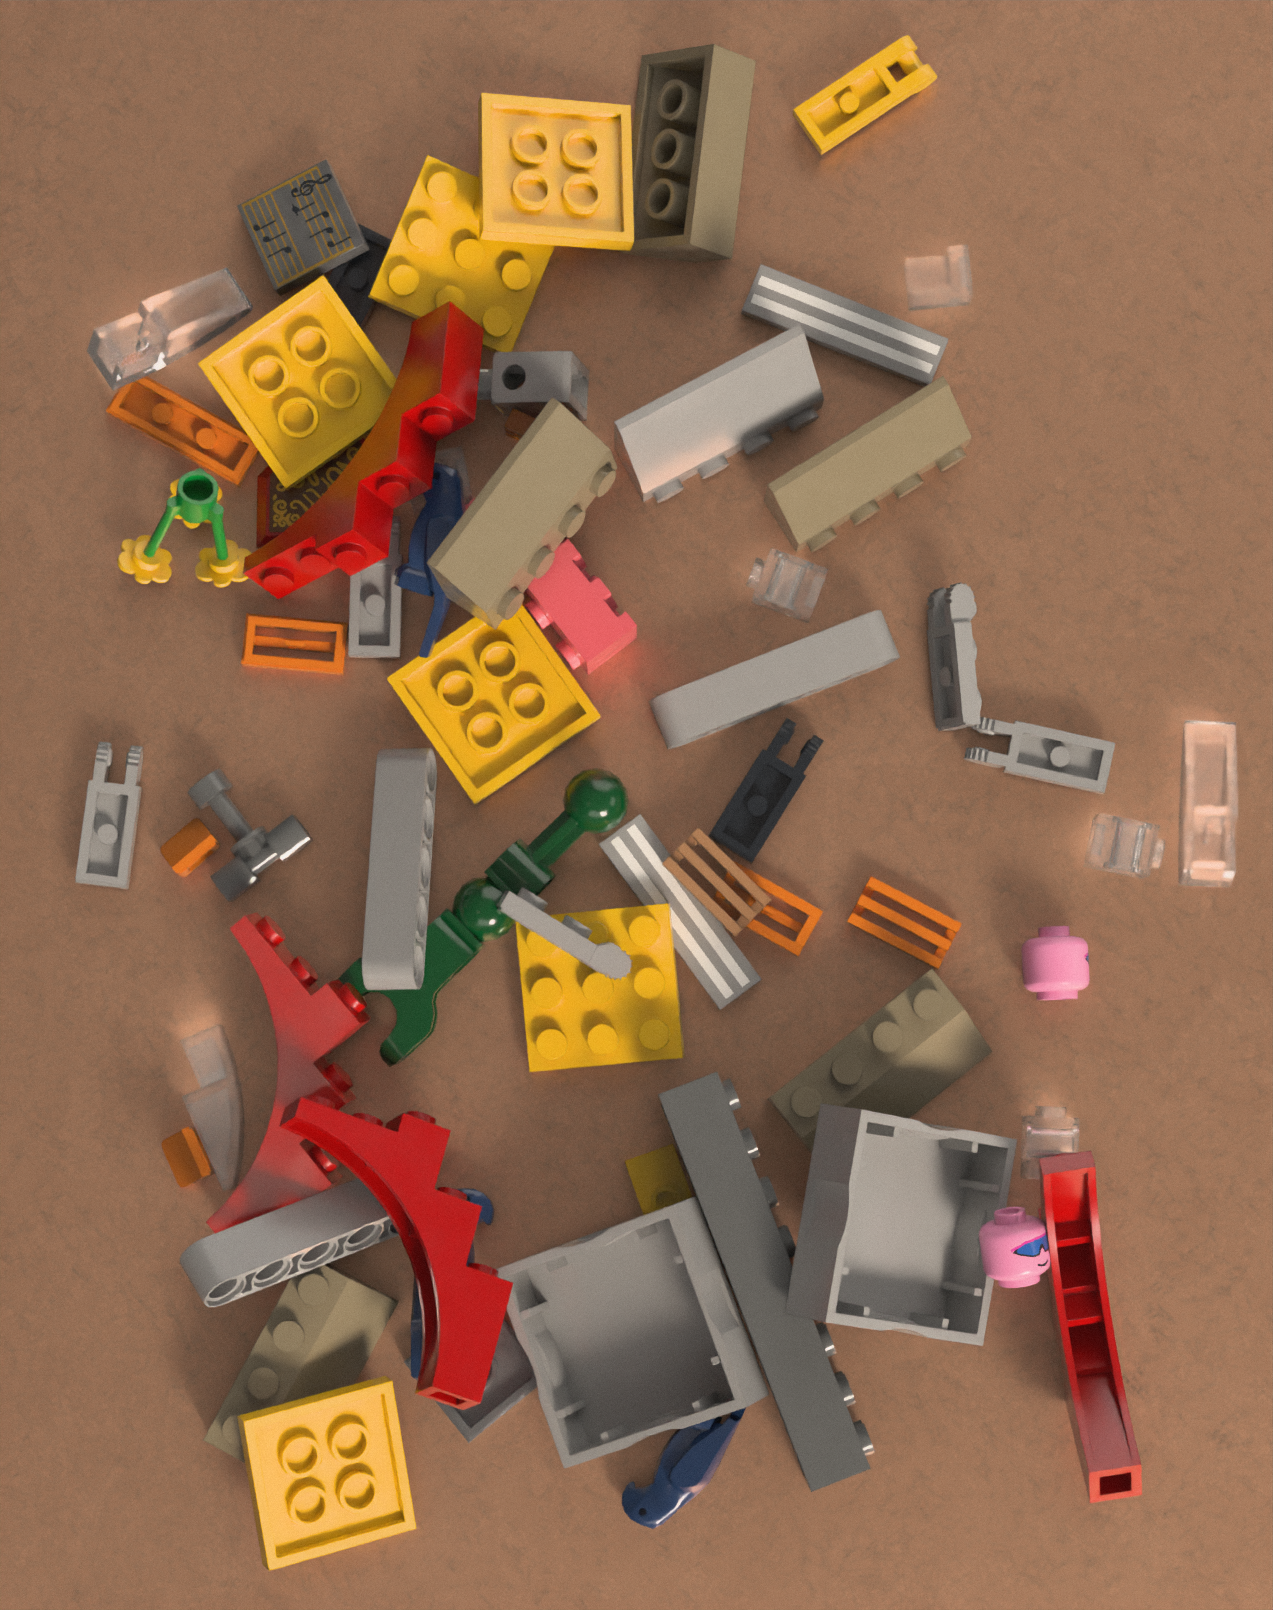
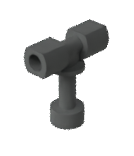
M219 768L198 781L187 793L200 810L210 805L237 841L230 849L235 858L210 876L225 898L233 902L261 881L257 876L260 872L279 858L286 862L311 843L313 839L295 815L289 816L270 832L264 826L253 830L226 794L233 785Z

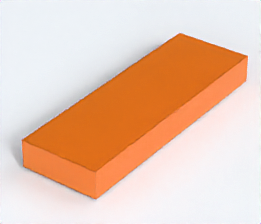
M133 368L129 369L106 409L108 415L239 488L260 453L244 430Z

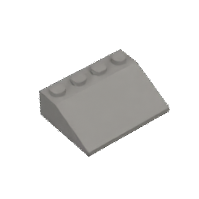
M800 324L614 421L615 451L643 502L652 497H655L657 503L667 500L684 489L682 481L698 473L702 479L708 478L729 465L726 458L743 449L747 455L756 453L774 441L771 436L773 433L787 426L790 427L792 432L797 431L814 422L819 417L816 411L822 408L824 396L805 333Z

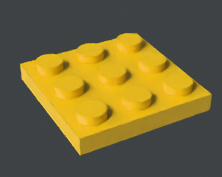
M481 93L478 101L479 240L630 251L634 244L631 105Z
M427 155L368 297L416 319L451 301L484 329L483 348L494 353L512 352L555 245L479 240V178Z
M324 275L198 363L287 491L371 432L397 380Z
M523 605L520 606L512 618L508 620L503 619L496 630L477 617L472 618L436 643L430 657L423 658L418 656L386 678L474 805L484 800L601 718L596 708Z
M670 903L549 915L560 923L568 915L592 930L588 938L589 941L594 944L612 942L619 946L620 950L626 951V954L630 955V960H633L631 962L633 967L630 968L631 973H627V977H622L621 980L619 978L614 980L613 978H608V976L605 977V974H600L515 921L529 1072L685 1057Z
M387 1376L237 1416L262 1564L269 1571L416 1529L393 1382Z

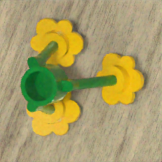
M198 468L195 471H189L182 475L180 479L174 480L171 483L170 492L172 496L167 499L165 511L152 536L141 535L136 541L132 539L123 540L120 546L121 554L117 558V565L120 570L128 574H134L135 580L141 584H148L151 579L158 583L168 581L172 575V570L169 566L172 556L169 551L161 549L159 545L174 518L183 519L184 525L191 529L197 528L201 522L212 525L215 545L213 548H204L199 552L200 562L195 566L196 577L201 581H213L214 585L220 588L228 586L231 581H245L249 577L243 574L245 557L250 555L251 552L246 548L238 549L236 542L225 538L222 520L224 508L218 503L222 498V490L213 476Z

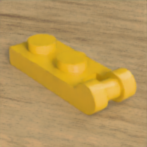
M909 35L898 39L793 109V116L820 155L912 94L922 91L936 80L938 76L929 63L923 65L916 55L917 46ZM897 64L906 74V77L898 82L895 81L888 70Z

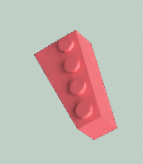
M475 498L465 505V510L468 509ZM565 537L554 551V561L546 574L539 579L534 578L524 591L531 599L524 606L542 630L550 625L562 640L555 647L571 669L574 670L581 665L589 675L637 639V625L627 612L619 615L616 611L618 606L612 598L609 589L599 577L595 575L590 577L585 570L587 565L570 540Z

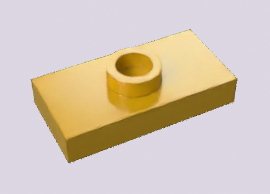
M673 1144L625 1161L643 1215L692 1197Z

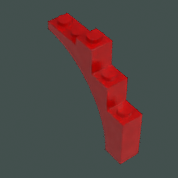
M451 301L412 322L409 343L402 367L386 405L370 434L335 482L297 521L265 546L245 557L244 575L277 599H280L337 568L352 576L388 557L394 508L432 489L437 441L475 421L484 329Z
M258 912L245 915L230 930L246 951L268 999L277 1046V1085L267 1132L253 1164L228 1200L206 1221L214 1233L329 1190L343 1178L336 1169L339 1166V1161L304 1137L279 1127L285 1107L300 1097L304 1098L306 1095H315L326 1098L335 1104L334 1109L338 1111L344 1110L357 1099L350 1090L353 1087V1082L349 1075L337 1063L329 1064L325 1057L371 1019L363 1010L367 1007L365 999L352 984L347 982L343 985L339 979H336L319 988L315 983L319 977L314 968L302 956L298 955L295 958L282 943L286 936L279 925L267 915L262 918Z
M306 1095L304 1098H298L285 1107L279 1127L304 1137L330 1153L349 1168L384 1208L409 1256L418 1287L423 1333L421 1367L415 1394L461 1410L480 1404L513 1282L499 1278V1272L490 1266L479 1263H469L466 1266L482 1206L466 1201L467 1195L457 1189L449 1187H438L437 1190L435 1189L451 1130L435 1125L436 1119L418 1111L402 1113L387 1122L385 1127H382L383 1121L365 1113H354L352 1116L335 1110V1104L326 1098L315 1095Z
M1092 1151L1061 1153L1052 1157L1039 1158L1041 1208H1038V1218L1045 1223L1050 1254V1267L1046 1272L1051 1288L1052 1323L1064 1368L1065 1403L1089 1502L1095 1503L1142 1495V1464L1125 1394L1110 1310L1098 1214L1096 1166Z

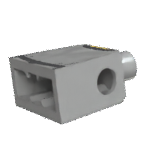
M572 351L497 352L493 356V369H480L477 400H491L492 405L504 416L509 417L514 408L533 418H537L553 397L580 421H587L589 370Z

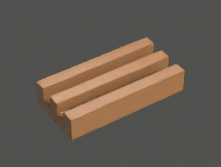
M699 827L662 863V866L734 937L771 901ZM697 844L756 900L751 907L692 850ZM683 858L742 914L736 922L678 865Z

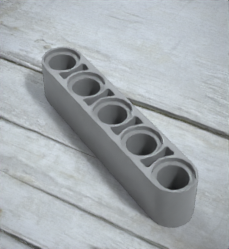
M876 610L663 693L651 699L649 704L667 749H673L883 667L899 659L900 655L882 611Z
M432 748L381 749L377 755L362 952V976L367 990H416L422 987L425 968L437 786V763Z
M357 1178L202 1238L190 1245L182 1253L179 1260L180 1265L203 1303L207 1307H217L399 1234L384 1208L371 1191Z

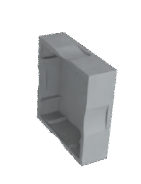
M821 1103L785 1314L832 1324L879 1331L894 1330L927 1338L983 1346L994 1279L988 1277L983 1270L979 1230L984 1224L994 1220V1212L996 1210L1006 1208L1017 1139L927 1124L909 1118Z
M697 1196L496 1269L499 1272V1278L513 1282L507 1312L516 1337L533 1367L539 1400L564 1469L630 1447L648 1436L670 1429H683L748 1407L769 1395Z

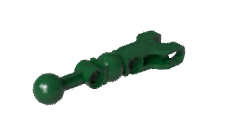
M599 768L583 770L574 776L565 788L563 797L564 811L529 845L521 838L514 842L484 871L487 876L473 878L461 886L454 897L452 910L446 908L441 915L427 926L424 978L420 989L367 990L362 976V957L353 962L338 978L343 985L347 982L352 984L363 997L370 992H380L391 999L397 1010V1022L388 1038L381 1044L379 1050L381 1059L389 1067L404 1061L433 1034L438 1019L437 998L440 991L486 946L483 942L499 939L507 934L515 923V920L497 910L498 907L496 905L504 892L507 890L517 895L523 887L538 896L556 877V874L550 867L585 832L593 834L608 832L619 825L626 815L629 802L627 789L619 777L608 770Z

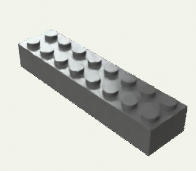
M718 1072L658 1094L661 1107L695 1195L698 1198L710 1234L808 1487L812 1492L871 1469L866 1456L874 1454L875 1450L864 1423L861 1420L853 1422L847 1409L848 1406L855 1404L856 1401L845 1374L842 1371L834 1373L828 1357L837 1354L826 1324L821 1322L815 1325L812 1319L785 1314L793 1268L789 1258L795 1256L796 1246L788 1226L782 1225L777 1227L771 1209L779 1206V1202L769 1177L758 1178L752 1160L760 1157V1153L750 1128L747 1127L740 1130L733 1111L741 1108V1104L731 1079L721 1081Z

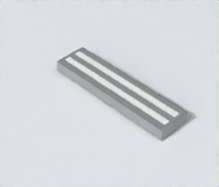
M760 264L741 312L745 316L783 331H787L800 324L805 333L806 340L924 387L932 382L949 340L946 337Z
M641 814L599 843L600 848L643 906L670 903L674 948L719 1010L762 980L722 924L662 866V863L671 855Z

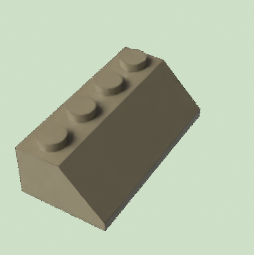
M715 44L642 55L632 131L634 244L630 251L618 250V252L628 255L695 263L732 259L755 60Z
M944 376L933 381L767 485L764 502L796 552L806 546L809 547L811 552L822 548L837 537L834 529L849 519L852 520L854 525L860 524L880 510L877 504L878 501L893 492L898 499L907 495L923 483L920 477L923 473L936 465L941 472L945 471L967 456L963 449L968 446L972 436Z
M553 397L427 562L446 597L495 630L503 619L508 620L516 614L524 600V591L534 578L539 579L546 574L554 561V551L565 537H572L580 529L586 516L585 510L596 496L601 497L610 489L616 477L615 470L618 467L610 448Z
M931 969L771 1095L768 1100L812 1155L821 1103L910 1118L993 1051L962 1005L935 971Z
M329 1263L290 1278L203 1441L245 1463L237 1416L355 1384L399 1301Z

